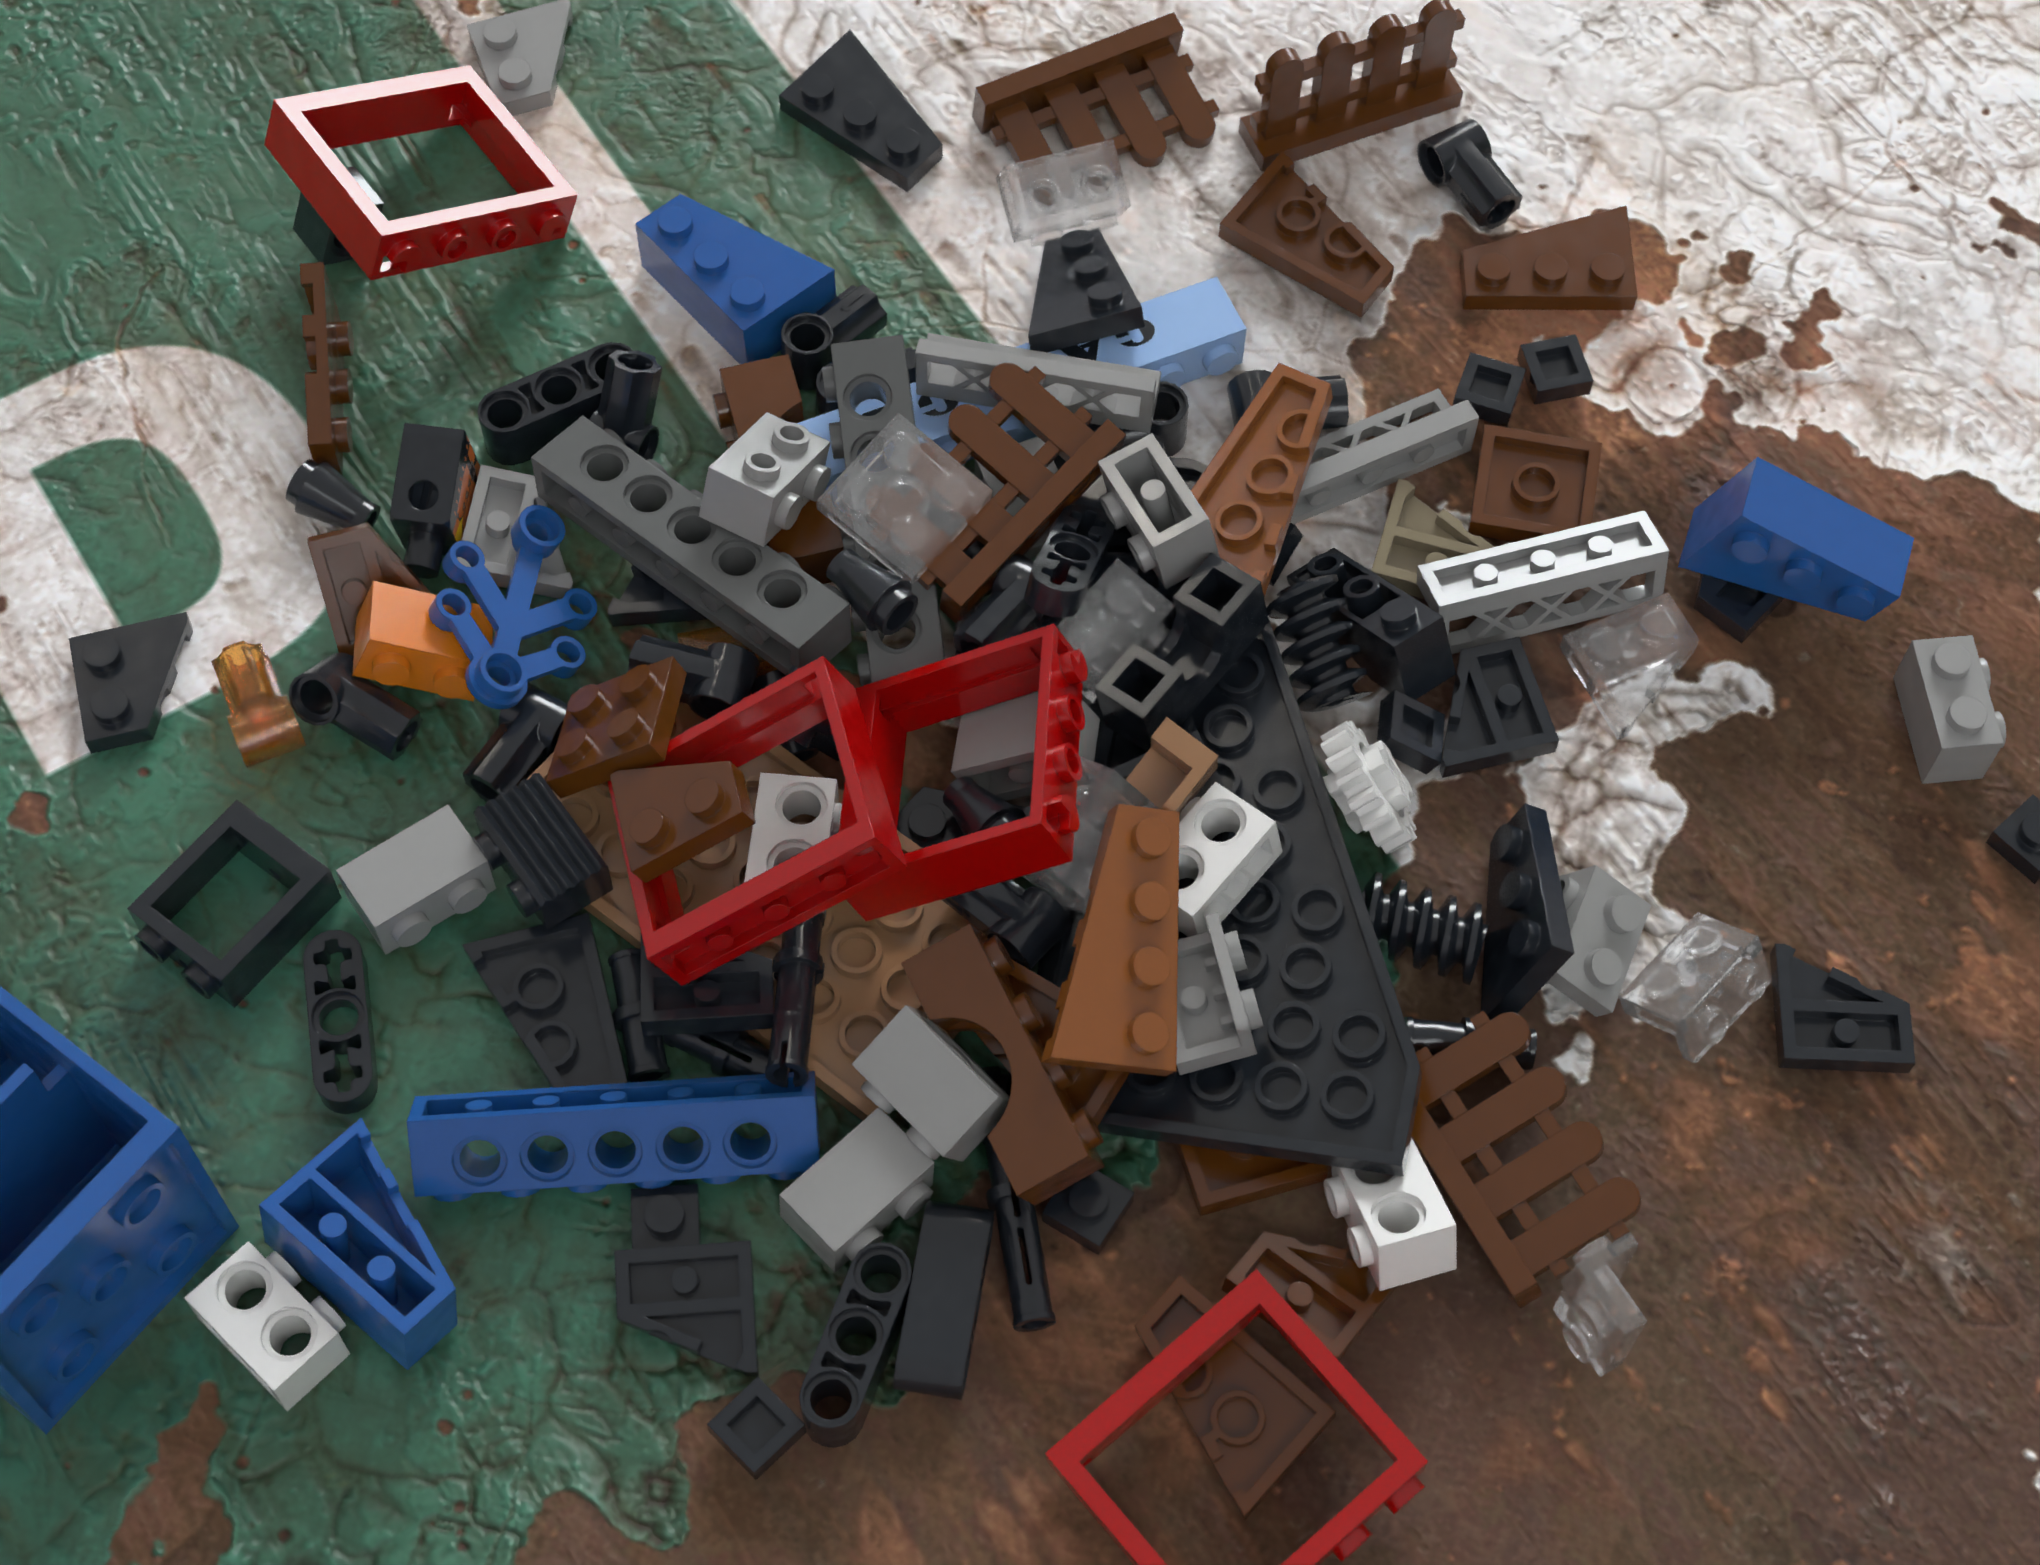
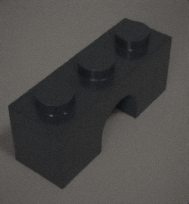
M1213 553L1209 554L1173 596L1176 609L1175 619L1162 645L1154 653H1150L1133 642L1094 687L1106 726L1147 752L1151 748V736L1165 718L1168 717L1178 726H1181L1269 623L1261 581Z

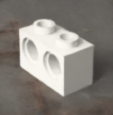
M760 772L754 813L756 824L752 826L744 883L839 832L842 803H839L837 779ZM802 814L816 817L814 821L803 825L790 822L793 817Z
M1217 782L1201 798L1195 797L1189 801L1179 817V879H1195V882L1190 886L1179 889L1178 930L1188 937L1209 931L1205 915L1218 912L1220 922H1222L1283 852L1276 822ZM1222 832L1237 833L1233 838L1224 842L1212 841L1216 835Z
M1412 1138L1404 1176L1332 1166V1178L1324 1180V1191L1328 1206L1334 1218H1345L1349 1226L1347 1238L1353 1259L1359 1268L1368 1266L1379 1291L1456 1269V1223Z
M248 1241L185 1297V1300L209 1331L288 1412L350 1355L339 1335V1332L346 1327V1324L323 1298L318 1296L309 1303L294 1288L302 1280L281 1255L273 1251L265 1258ZM254 1288L266 1289L264 1298L256 1306L244 1310L236 1308L238 1300L248 1290ZM299 1333L311 1335L309 1344L300 1353L292 1356L280 1354L284 1342L289 1337Z

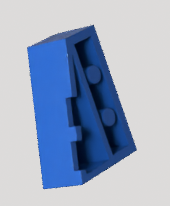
M682 194L635 223L642 267L739 364L767 359L781 350L782 327L789 318L803 313L814 314L836 298L834 269Z
M1757 457L1694 509L1678 567L1844 616L1867 621L1900 598L1914 538Z
M362 1118L356 1121L259 1204L265 1243L281 1255L287 1263L406 1370H409L457 1325L456 1288L418 1219H414L399 1192L396 1179L390 1168L385 1167L371 1141V1134Z

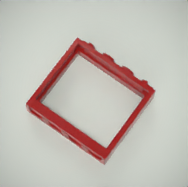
M470 65L273 100L264 143L265 147L370 280L501 253L507 250L562 239L566 236L578 194ZM461 125L517 194L388 221L331 149ZM387 256L390 261L383 262V258Z
M1054 623L856 688L896 830L907 732L1038 691L1030 816L905 853L906 868L846 899L866 922L1073 861L1074 832L1078 831L1080 825L1076 807L1077 781L1082 778L1083 773L1079 756L1080 731L1085 727L1082 687L1083 682L1088 677V668L1081 650H1074ZM846 780L844 783L839 832L857 823Z
M824 656L798 668L789 675L743 698L731 707L674 737L669 741L665 761L646 768L730 761L738 768L828 719L857 823L684 915L674 869L663 873L647 883H644L631 872L611 780L608 781L646 957L681 986L907 867L855 687Z
M1257 1269L1045 1453L1048 1464L1134 1565L1167 1564L1085 1467L1261 1313L1395 1462L1281 1565H1320L1332 1553L1340 1562H1343L1372 1536L1373 1533L1365 1525L1367 1521L1385 1505L1395 1515L1425 1487L1417 1476L1424 1471L1428 1460Z

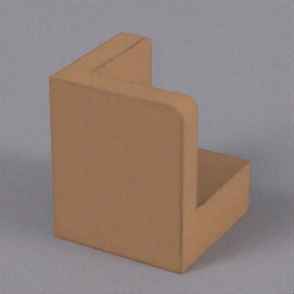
M1166 717L1151 736V748L1123 782L1122 791L1142 807L1181 813L1187 803L1198 794L1218 767L1219 756Z

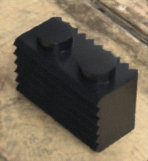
M533 773L529 780H522L518 786H511L507 793H500L496 799L488 800L485 806H478L473 812L480 834L472 839L488 860L492 871L502 866L512 882L506 885V889L514 904L525 918L535 913L548 930L613 890L607 864L540 773Z

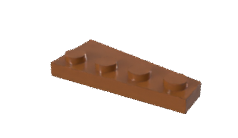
M1281 363L1277 364L1191 490L1210 520L1219 557L1261 581L1264 597L1333 398L1330 383Z
M1117 804L1108 810L1088 885L1091 891L1084 918L1078 922L1072 946L1076 947L1068 979L1061 985L1055 1009L1059 1010L1052 1038L1046 1041L1041 1063L1167 1076L1176 1072L1180 812L1126 804Z

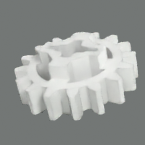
M1345 721L1321 735L1320 737L1323 742L1320 745L1328 757L1325 761L1330 768L1327 770L1328 775L1323 777L1329 794L1342 811L1349 827L1356 834L1362 831H1369L1377 847L1381 846L1386 854L1392 853L1417 839L1414 832L1417 829L1409 816L1411 811L1408 805L1412 804L1410 799L1414 797V793L1385 743L1380 740L1369 745L1363 731L1360 728L1357 729L1353 721Z

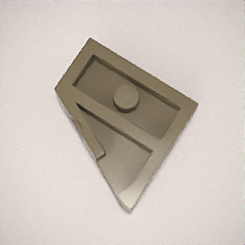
M1398 478L1371 571L1408 595L1425 599L1416 583L1418 565L1494 546L1481 536L1469 533L1464 528L1462 522L1447 510L1443 509L1439 513L1435 512L1414 496L1416 488L1407 480Z

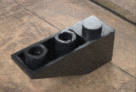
M1332 548L1325 553L1313 557L1309 563L1286 576L1288 584L1291 586L1320 576L1337 575L1339 581L1324 591L1325 597L1344 598L1346 605L1331 616L1333 621H1351L1353 624V628L1339 638L1340 644L1359 645L1361 651L1352 658L1361 668L1367 669V676L1388 692L1391 693L1393 690H1397L1416 700L1456 675L1443 616L1339 550Z

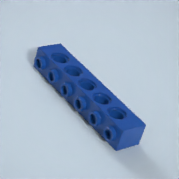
M809 1071L808 1080L799 1087H794V1072H789L788 1088L776 1086L767 1080L765 1074L415 1096L407 1119L414 1196H434L438 1201L454 1202L466 1199L473 1193L501 1191V1194L507 1197H525L545 1188L568 1187L572 1192L590 1193L605 1188L607 1184L635 1183L636 1186L641 1188L654 1189L667 1186L674 1180L701 1178L702 1181L709 1184H726L736 1181L740 1176L768 1174L769 1177L778 1180L796 1179L820 1159L815 1071ZM744 1123H757L768 1132L760 1138L747 1139L738 1135L735 1129ZM678 1127H688L695 1130L701 1137L692 1143H679L673 1140L668 1135V1132ZM619 1131L627 1134L634 1142L629 1146L616 1148L606 1144L601 1136L608 1132ZM541 1136H554L560 1139L566 1145V1148L557 1152H548L539 1148L534 1140ZM475 1140H484L492 1143L499 1152L492 1156H480L472 1152L467 1144Z

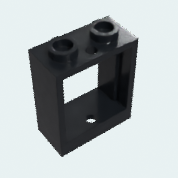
M236 800L127 909L139 929L134 938L149 955L161 963L170 957L184 968L181 972L182 977L199 994L210 999L216 993L235 1008L342 897L329 868ZM238 852H241L287 887L289 891L220 960L170 920Z

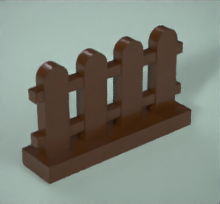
M1432 0L1422 8L1417 23L1404 26L1397 15L1387 14L1377 19L1371 25L1368 38L1353 43L1345 31H1335L1321 40L1316 56L1301 60L1297 51L1290 47L1280 49L1272 54L1267 60L1265 72L1255 75L1254 85L1260 95H1262L1261 110L1241 117L1238 131L1261 172H1264L1281 151L1295 162L1459 107L1463 91L1449 69L1456 67L1458 59L1451 48L1454 31L1463 29L1465 17L1460 9L1455 10L1449 0ZM1414 45L1411 61L1401 64L1404 48ZM1364 61L1361 78L1351 80L1353 64ZM1313 78L1311 94L1300 97L1302 81Z
M1174 12L976 87L972 118L981 134L990 131V138L995 147L1006 144L1021 172L1015 177V184L1020 193L1030 190L1036 201L1040 204L1055 206L1060 204L1065 198L1067 190V179L1065 176L1080 171L1089 184L1103 187L1109 185L1115 178L1117 170L1116 156L1130 152L1135 162L1139 165L1155 167L1164 159L1167 148L1165 137L1179 133L1182 140L1193 148H1203L1211 143L1216 129L1213 118L1218 117L1220 109L1214 99L1204 102L1188 74L1192 72L1194 66L1189 54L1178 56L1184 29ZM1151 87L1156 91L1169 115L1157 121L1154 120L1139 93ZM1101 106H1105L1120 134L1108 140L1104 138L1090 112ZM1052 125L1056 126L1071 153L1059 159L1055 158L1040 131Z
M1006 362L997 365L990 374L988 388L991 396L999 403L987 415L971 404H963L954 408L948 420V433L958 445L946 457L935 448L929 446L918 447L910 453L906 471L908 478L916 487L905 499L901 498L896 492L883 488L873 491L866 500L865 516L869 524L875 528L870 533L869 539L880 549L890 541L922 570L917 575L916 581L925 589L929 590L935 583L941 586L943 590L939 609L957 625L992 589L995 578L1003 565L1014 555H1025L1056 523L1062 510L1066 506L1073 505L1102 475L1098 461L1121 450L1126 434L1109 419L1094 432L1087 426L1092 421L1093 416L1082 406L1073 414L1043 388L1041 384L1045 381L1046 375L1036 366L1026 373L1014 363ZM1011 415H1014L1045 443L1034 455L1030 454L1000 427ZM1059 455L1066 462L1053 474L1047 467ZM971 456L1004 484L993 498L959 470ZM1019 497L1026 504L1012 516L1006 509ZM930 498L964 527L951 541L918 513V510ZM978 540L984 547L971 559L965 552Z
M1483 1010L1470 1018L1471 1024L1475 1028L1470 1034L1432 1056L1426 1046L1416 1052L1421 1068L1422 1082L1411 1138L1521 1309L1543 1295L1535 1280L1536 1277L1550 1269L1556 1280L1571 1272L1565 1259L1602 1236L1610 1233L1615 1243H1618L1631 1235L1624 1223L1632 1219L1639 1212L1641 1196L1637 1186L1631 1180L1624 1177H1615L1599 1185L1587 1168L1601 1157L1604 1150L1601 1132L1594 1124L1578 1121L1562 1129L1552 1115L1551 1111L1559 1107L1567 1096V1085L1563 1075L1557 1069L1549 1066L1538 1067L1525 1074L1515 1059L1517 1055L1528 1048L1531 1042V1031L1525 1018L1514 1012H1506L1490 1020ZM1500 1067L1511 1084L1470 1110H1467L1457 1093ZM1443 1103L1453 1120L1438 1128L1428 1111ZM1536 1121L1547 1139L1503 1166L1492 1148ZM1478 1157L1489 1175L1474 1184L1463 1166ZM1572 1176L1584 1195L1540 1222L1528 1203ZM1514 1213L1525 1232L1510 1241L1499 1221Z

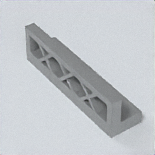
M928 333L927 339L919 338L915 351L917 395L995 407L999 402L991 396L988 388L992 370L997 365L1006 362L1018 365L1026 373L1036 366L1046 375L1045 381L1041 386L1073 414L1082 406L1093 416L1091 424L1102 425L1109 419L1121 429L1150 433L1160 387L1161 371Z
M1438 388L1319 437L1312 460L1324 457V459L1310 464L1290 523L1296 524L1397 482L1398 478L1404 479L1471 451L1479 420L1478 414L1468 400L1450 406ZM1431 411L1433 412V414L1429 416H1426L1424 418H1421L1417 421L1410 423V421L1414 418L1422 416ZM1375 436V438L1359 444L1361 440Z
M1644 510L1418 565L1416 583L1429 608L1443 616L1451 654L1459 653L1461 649L1514 637H1523L1660 603L1663 600L1669 549ZM1646 573L1644 585L1623 590L1618 589L1631 576ZM1586 587L1592 588L1579 601L1567 604L1562 603L1574 590ZM1534 602L1522 615L1506 617L1517 604ZM1473 615L1477 616L1466 629L1449 632L1450 621Z

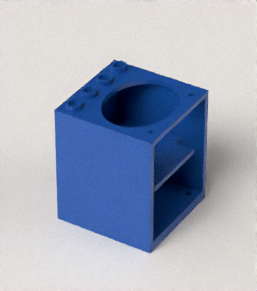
M0 986V1396L47 1434L236 1231L239 1225L180 1127Z

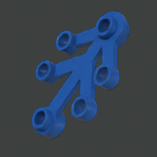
M531 505L526 507L512 525L511 539L517 555L505 597L485 567L484 554L476 544L469 541H457L443 558L442 567L445 574L455 582L466 583L496 633L492 646L470 615L472 610L471 602L463 592L453 588L443 589L429 606L428 614L432 623L441 630L452 631L470 660V664L465 672V680L469 691L479 702L494 709H508L517 705L526 694L527 683L549 674L563 679L572 677L586 658L585 650L581 643L569 636L557 637L546 650L522 657L517 655L521 640L561 626L575 631L584 629L596 615L598 608L596 600L589 592L573 588L568 590L562 599L529 610L542 559L551 556L565 536V526L562 519L555 511L546 506ZM457 557H461L468 561L471 567H466L462 565L457 560ZM570 604L580 608L583 615L573 611ZM443 605L451 606L458 615L450 614L444 609ZM557 652L566 654L570 658L571 663L562 660Z

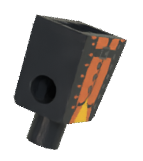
M405 423L391 502L390 521L406 549L403 562L418 578L433 579L439 575L442 556L447 554L455 542L462 541L480 465L465 430Z

